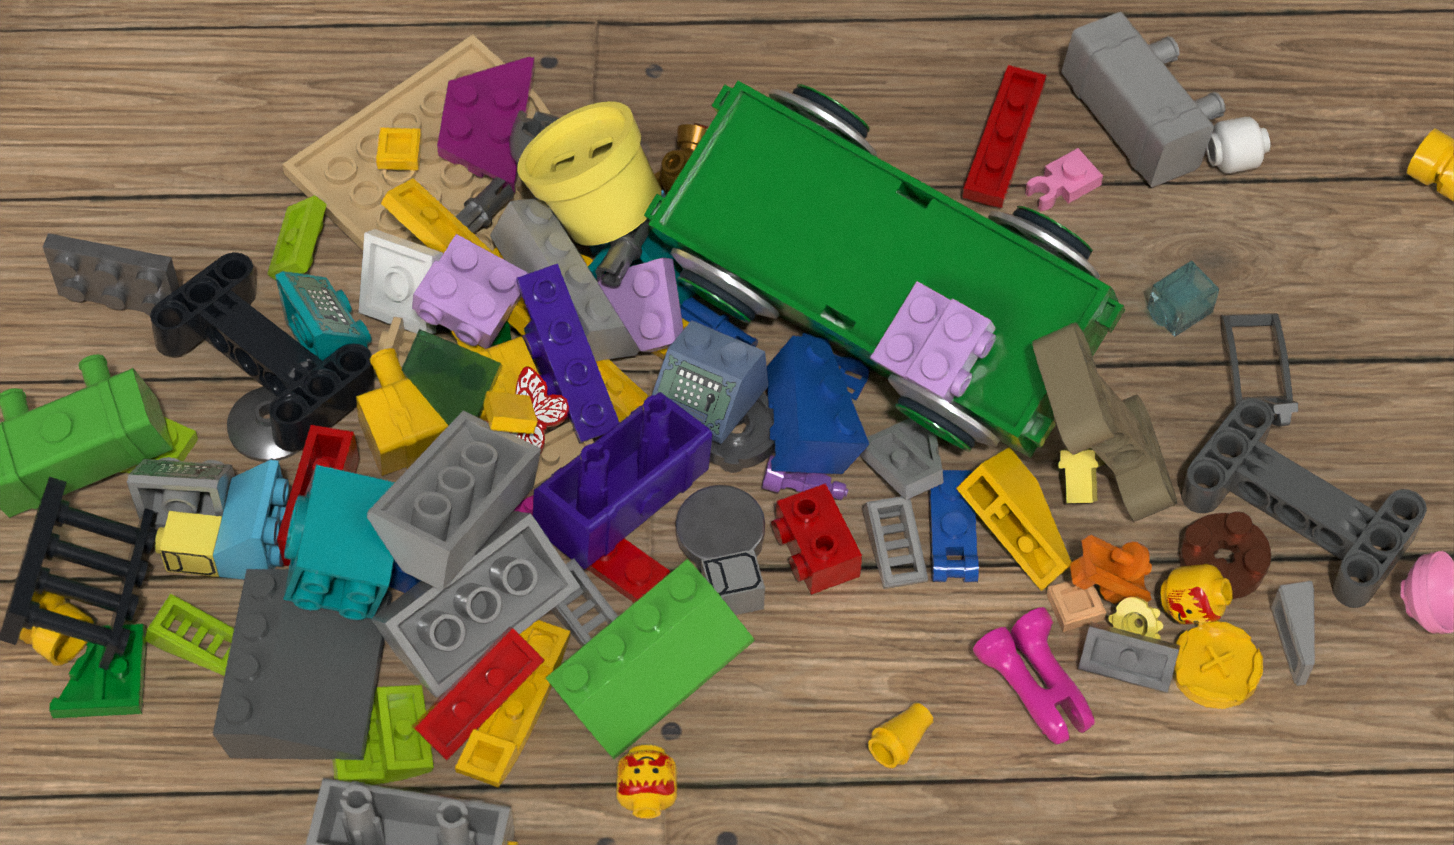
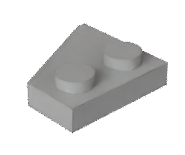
M910 418L867 437L869 446L860 456L906 500L944 483L936 435Z

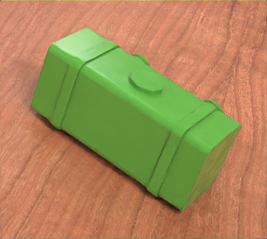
M103 355L87 356L78 365L86 388L30 411L26 401V394L22 389L13 388L0 393V408L4 418V422L0 423V509L9 518L32 508L38 509L49 476L67 482L63 495H66L138 465L143 459H152L173 450L158 399L134 368L111 377L107 367V360Z

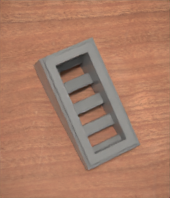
M900 496L866 502L863 508V515L883 588L889 589L927 582L928 575L911 499L906 500ZM899 517L900 519L898 524L881 526V519ZM904 533L905 539L884 541L883 535ZM908 548L909 555L888 558L887 551ZM912 563L913 572L892 575L890 567Z
M572 559L566 566L581 587L551 609V612L567 630L571 631V635L583 647L591 640V637L588 635L590 631L604 621L610 624L618 615L576 560ZM583 595L588 601L571 612L567 605ZM595 608L599 614L582 626L577 619Z
M1312 581L1280 585L1271 606L1296 686L1306 685L1315 662L1314 587Z

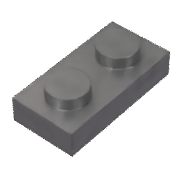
M1090 622L1078 669L1168 693L1180 645Z

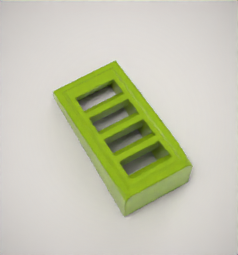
M170 593L148 627L145 639L149 644L165 652L225 676L230 647L222 659L214 654L223 640L229 643L232 642L234 628ZM174 620L182 622L176 633L168 630ZM190 627H194L198 631L191 642L184 639V636ZM208 633L215 637L205 651L199 645Z

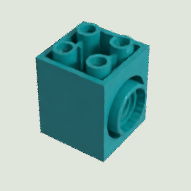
M316 465L305 495H299L296 499L288 529L284 557L291 561L283 600L291 601L295 606L304 610L324 608L338 611L341 616L351 620H363L366 617L372 618L375 616L389 587L394 558L367 516L371 507L395 482Z

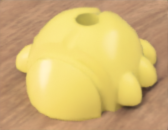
M1131 596L1125 598L1116 607L1117 612L1108 617V621L1113 624L1114 628L1161 640V636L1158 634V631L1163 629V623L1158 620L1160 610L1148 606V602L1139 597ZM1137 619H1141L1143 621L1142 626L1138 625Z

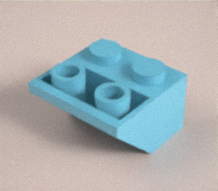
M268 460L231 479L213 553L219 577L244 580L246 569H275L276 566L282 567L283 562L277 543V536L288 502L289 481L288 479H283L279 461Z

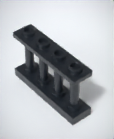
M49 476L0 630V641L16 645L22 628L31 630L33 626L103 646L98 668L108 670L114 655L123 656L129 639L130 630L123 628L124 620L132 621L140 596L132 594L134 586L141 587L148 567V562L141 560L142 553H150L156 537L157 529L150 527L154 511L145 508L138 526L134 527L69 507L70 502L62 500L67 482ZM66 524L131 544L128 559L125 560L59 540L60 535L52 533L53 527L62 528V525ZM53 557L121 577L122 582L119 593L116 594L50 574V568L42 566L43 560L52 561ZM43 591L112 611L113 615L109 629L39 608L40 603L31 601L33 593L42 595Z

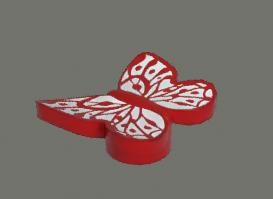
M526 366L519 374L515 394L530 396L537 417L534 434L508 433L541 448V454L545 447L544 435L546 434L547 427L561 424L568 416L569 405L567 399L562 395H548L546 382L534 369Z

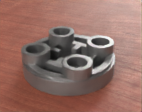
M727 485L705 487L694 492L681 505L676 518L677 540L684 554L695 563L699 570H701V560L752 549L755 550L757 557L761 553L765 536L764 514L758 502L747 492L739 488Z

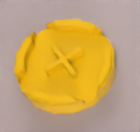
M1217 621L1200 623L1198 627L1192 628L1189 631L1186 630L1180 635L1176 643L1180 645L1172 676L1177 688L1189 700L1206 708L1226 709L1241 705L1254 694L1263 674V656L1259 647L1256 649V646L1251 642V637L1243 629L1228 622Z

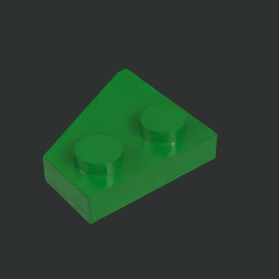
M144 624L123 625V628L130 630L129 639L123 656L114 655L108 670L98 668L104 647L87 642L86 652L76 660L68 673L70 676L68 684L60 697H54L49 704L52 718L142 714L146 629Z

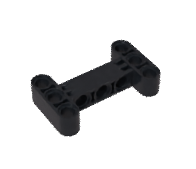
M227 253L152 308L150 319L156 349L165 356H180L202 340H206L277 396L270 403L269 407L273 441L283 450H300L305 446L311 425L329 428L357 406L356 396L374 390V369L370 363L372 354L367 347L352 343L338 348L323 361L250 305L257 295L252 260L242 253Z

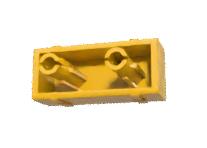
M451 330L463 358L408 378L404 374L394 348H386L373 354L370 357V363L374 367L381 387L356 396L358 421L380 475L384 476L403 468L408 469L462 411L488 421L483 406L487 391L515 394L517 380L524 367L529 366L538 373L523 337L520 336L485 349L478 344L471 346L464 343Z

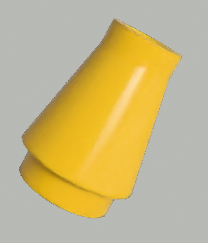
M913 703L904 712L872 731V738L868 742L872 756L887 768H895L897 765L906 764L924 733L932 725V714L922 704Z

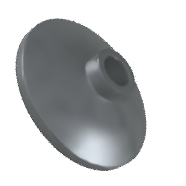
M260 387L246 393L234 404L227 419L228 436L234 448L249 459L260 462L268 460L280 461L293 456L300 450H283L274 443L270 418L265 419L262 417L269 414L270 403L277 396L265 387Z

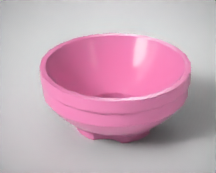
M1443 551L1430 552L1420 556L1410 569L1406 580H1402L1401 598L1405 603L1406 613L1414 618L1424 629L1433 634L1454 632V561Z

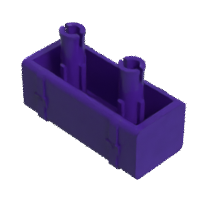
M658 392L656 395L648 397L642 406L633 410L628 417L596 442L585 446L578 456L564 467L556 470L551 477L535 488L533 517L555 547L570 559H575L580 567L587 569L600 557L606 556L613 551L616 544L680 492L684 493L688 490L696 479L708 471L712 432L663 393Z

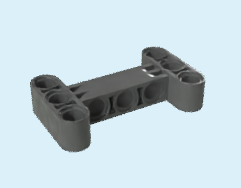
M1247 398L1240 401L1190 464L1181 492V499L1184 505L1190 511L1206 514L1215 510L1229 492L1234 493L1343 560L1333 583V594L1342 605L1347 607L1359 608L1365 606L1373 598L1414 541L1427 511L1423 497L1412 490L1400 489L1394 491L1387 498L1378 512L1374 511L1265 445L1273 421L1271 407L1265 401L1258 398ZM1245 424L1253 425L1256 428L1248 427ZM1221 453L1229 454L1234 458L1225 457ZM1198 483L1206 484L1211 488H1203ZM1396 515L1404 516V517H1406L1408 520H1403V519L1397 517ZM1372 545L1380 546L1384 548L1386 551H1380ZM1350 577H1357L1364 583L1353 581Z

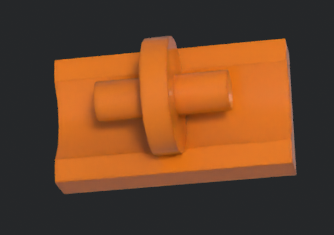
M1093 535L1081 540L1083 555L1070 563L1072 582L1075 586L1086 590L1098 584L1104 599L1115 605L1131 596L1139 597L1146 602L1152 600L1151 593L1146 589L1144 583L1145 575H1148L1152 570V565L1149 563L1150 554L1144 545L1131 541L1118 548Z

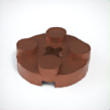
M1240 511L1230 514L1214 513L1198 519L1186 529L1179 560L1180 566L1214 565L1221 572L1223 578H1227L1230 581L1232 599H1237L1251 594L1262 583L1270 566L1271 548L1265 534L1258 526L1253 524L1252 519L1246 513ZM1219 549H1228L1234 553L1233 562L1227 563L1224 558L1217 559L1214 555L1218 553Z

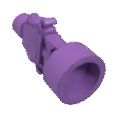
M770 455L761 489L779 493L780 488L785 489L789 487L803 492L826 483L834 499L842 500L844 496L847 497L848 489H846V484L838 481L831 483L832 478L824 473L772 471L771 460L775 456Z

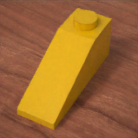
M1010 447L981 463L956 488L1041 591L1046 589L1070 567L1071 559L1038 480Z

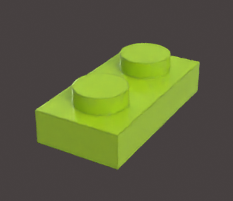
M314 195L287 207L267 273L274 280H276L275 275L282 271L304 274L312 265L313 250L317 237L323 228L322 219L327 206L317 196Z

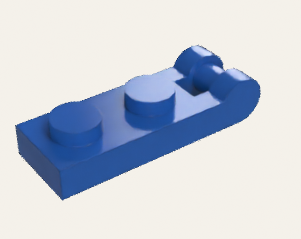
M943 470L944 483L929 489L933 582H946L947 578H963L964 582H978L979 560L977 556L976 513L956 489L974 470ZM947 556H962V560H947Z

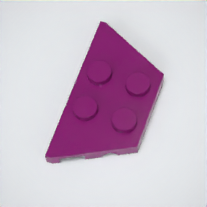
M534 57L522 58L448 81L437 143L438 156L453 164L465 166L469 172L480 178L485 174L492 178L499 177L505 180V183L502 185L503 189L509 184L513 192H516L518 166L510 153L509 139L519 111H524L528 115L535 70Z

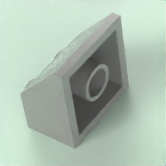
M164 457L159 460L143 459L129 473L127 484L139 520L145 508L153 510L150 527L159 528L165 527L169 511L223 516L231 479L235 477L231 464H224L216 460H207L199 463L183 462L175 458Z

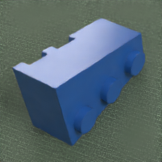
M792 336L767 365L768 406L773 409L774 424L770 428V439L775 441L776 456L771 460L772 471L843 474L869 446V441L828 339Z

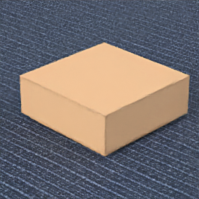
M1072 580L1048 587L1046 595L1062 632L1089 625L1090 622L1096 623L1105 620L1106 611L1094 585L1083 590L1075 586Z

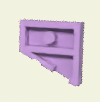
M660 258L629 267L618 286H610L602 282L601 280L605 274L602 277H597L598 284L641 352H654L669 348L684 330L673 259Z

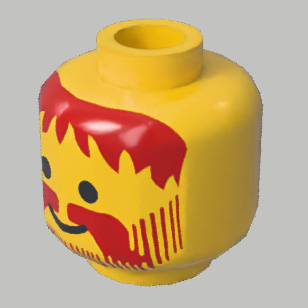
M1214 565L1181 566L1175 568L1169 574L1168 579L1163 581L1161 601L1165 612L1171 615L1179 624L1217 622L1224 615L1226 606L1231 604L1232 587L1230 581L1227 578H1223L1221 572Z
M639 745L631 748L628 754L619 760L616 768V797L619 804L627 810L633 811L635 817L643 819L658 817L661 811L671 807L677 798V765L674 759L658 746Z

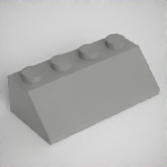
M538 198L510 201L490 234L504 260L527 273L558 263L595 361L637 355L640 350L563 225L547 203Z
M462 411L371 507L367 518L403 572L443 591L533 489L541 448L508 432L491 430L488 422Z
M513 511L443 591L420 581L372 617L371 620L395 655L434 697H438L449 689L509 627L514 628L520 634L581 586L532 514Z

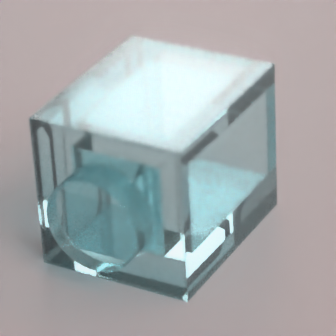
M1191 260L1152 286L1147 309L1158 325L1164 326L1176 337L1213 313L1219 288Z

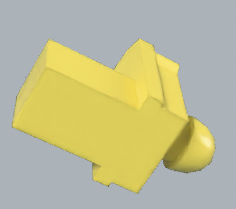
M1067 448L1060 450L1058 465L1059 468H1065L1067 503H1093L1098 501L1096 467L1106 463L1092 448L1075 455L1071 454Z

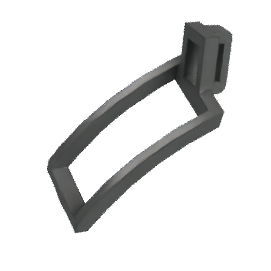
M1277 313L1221 315L1230 363L1234 404L1237 405L1240 401L1247 398H1258L1265 401L1273 411V425L1289 426L1292 413L1298 412V402L1293 401L1288 355L1279 315ZM1272 325L1278 350L1284 396L1242 397L1232 327Z

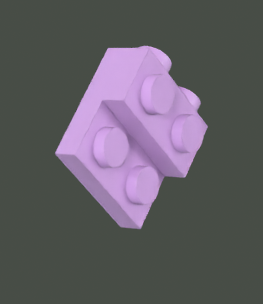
M456 234L440 260L434 261L414 292L412 309L427 323L432 325L441 324L454 331L455 335L464 343L471 346L478 344L487 349L491 346L522 297L516 278L529 273Z
M917 281L870 358L880 366L922 387L950 404L954 396L961 397L968 388L972 379V374L969 371L978 357L981 359L985 358L991 350L996 339V335L993 334L996 328L990 319L954 299L950 300Z

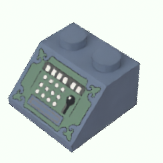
M691 320L668 348L652 395H656L658 392L663 393L708 427L713 435L712 440L722 444L768 387L765 351Z

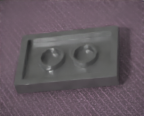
M48 233L43 244V250L58 294L71 301L81 302L85 300L104 304L115 310L125 308L144 312L150 316L152 308L180 287L171 257Z

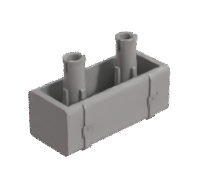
M1118 12L1073 31L1061 73L1071 84L1078 98L1086 103L1130 159V164L1133 168L1141 173L1151 187H1155L1200 167L1214 129V125L1210 120L1224 116L1225 104L1222 97L1216 92L1193 100L1164 65L1178 60L1180 52L1176 41L1172 37L1167 36L1160 41L1148 45L1122 12Z
M323 778L306 845H508V841L514 840L515 830L511 806L485 803L482 800H466L373 786L357 781L347 782Z

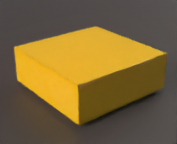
M380 127L376 157L377 169L419 170L422 144L421 129Z
M486 392L483 406L491 430L534 434L537 417L530 396Z

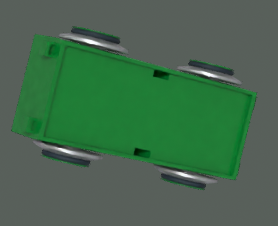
M739 80L733 88L724 84L711 105L717 112L715 118L666 197L664 198L656 194L644 214L647 220L650 221L648 225L651 230L672 250L670 253L684 269L681 271L680 277L677 278L678 281L709 303L745 323L751 324V321L755 319V314L774 319L780 316L814 337L827 338L831 347L849 357L860 360L869 369L887 378L889 383L901 395L895 407L911 420L947 442L970 452L975 442L997 446L999 441L1031 458L1038 446L1042 448L1056 425L1032 341L1076 322L1085 335L1092 356H1094L1108 332L1112 333L1125 312L1124 305L1119 303L1114 289L1099 280V273L1087 261L1093 251L1092 248L1068 228L1036 210L1025 206H1017L1013 215L991 211L988 218L879 159L877 152L865 139L867 132H870V127L866 122L841 103L811 87L797 84V88L793 90V93L771 89L769 97ZM917 281L950 300L954 299L990 319L996 328L993 332L996 335V339L991 350L985 358H977L969 371L972 374V379L968 388L961 397L954 396L950 404L922 387L880 366L870 358Z

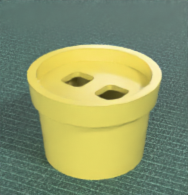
M600 102L587 105L557 119L543 129L528 144L519 159L517 167L519 177L533 195L547 203L572 239L581 245H600L630 233L647 219L644 216L655 195H661L662 193L661 187L640 145L641 133L634 116L628 106L619 102Z

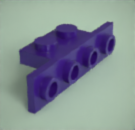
M558 263L517 277L516 282L531 318V321L524 327L526 334L522 335L532 359H536L542 374L540 376L547 384L548 395H562L567 399L569 405L568 416L579 444L606 434L620 422Z

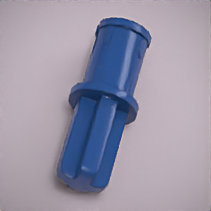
M688 298L681 304V316L688 322L693 320L757 347L758 339L751 337L730 323L729 316L726 314L720 316L694 298Z

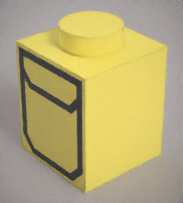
M169 511L165 527H159L155 540V551L157 554H161L166 571L219 577L213 553L222 516Z

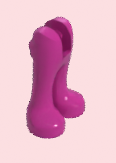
M1039 607L1026 613L1016 621L1010 633L1006 627H999L984 635L974 645L973 652L982 664L998 670L1021 698L1030 715L1041 729L1042 734L1046 735L1051 742L1057 745L1069 740V732L1056 706L1061 705L1069 720L1079 732L1083 733L1095 724V719L1083 694L1052 654L1047 642L1053 624L1052 617L1046 608ZM1016 647L1037 671L1048 689H1043L1037 684L1027 670L1021 656L1017 653Z

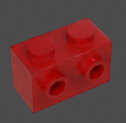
M826 483L777 501L776 519L772 520L774 535L780 545H787L792 555L789 557L793 574L798 582L805 581L811 595L860 577L862 554Z

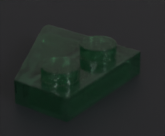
M419 329L401 370L444 421L450 425L462 411L480 418L484 409L483 403L486 392L492 391L503 365L500 362Z

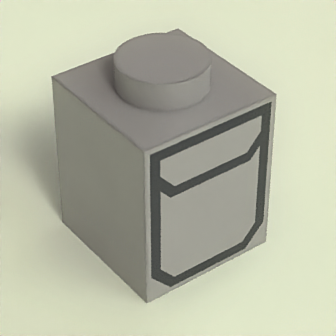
M754 549L701 560V574L735 615L764 609L765 586Z

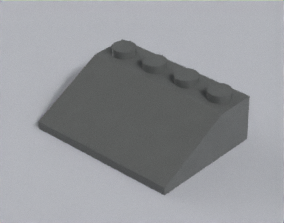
M246 569L213 729L214 737L230 758L363 760L384 637L376 628L371 618L351 620L341 616L338 611L324 608L304 610L295 606L291 601L283 600L289 569ZM386 591L376 614L391 604L392 595L390 591Z

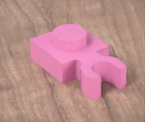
M1077 148L1046 165L1044 176H1036L1027 182L1025 194L1028 197L1036 192L1046 194L1039 198L1038 204L1040 211H1046L1053 207L1056 198L1062 196L1067 203H1070L1101 186L1103 175Z

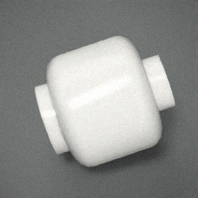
M1251 117L1218 122L1214 125L1206 149L1209 162L1212 166H1217L1225 174L1258 168L1263 162L1264 153L1270 150L1269 134L1265 128H1260L1258 123Z

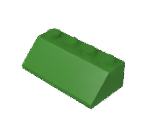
M687 559L549 674L546 679L607 753L615 760L751 645L755 639L717 591L690 560Z

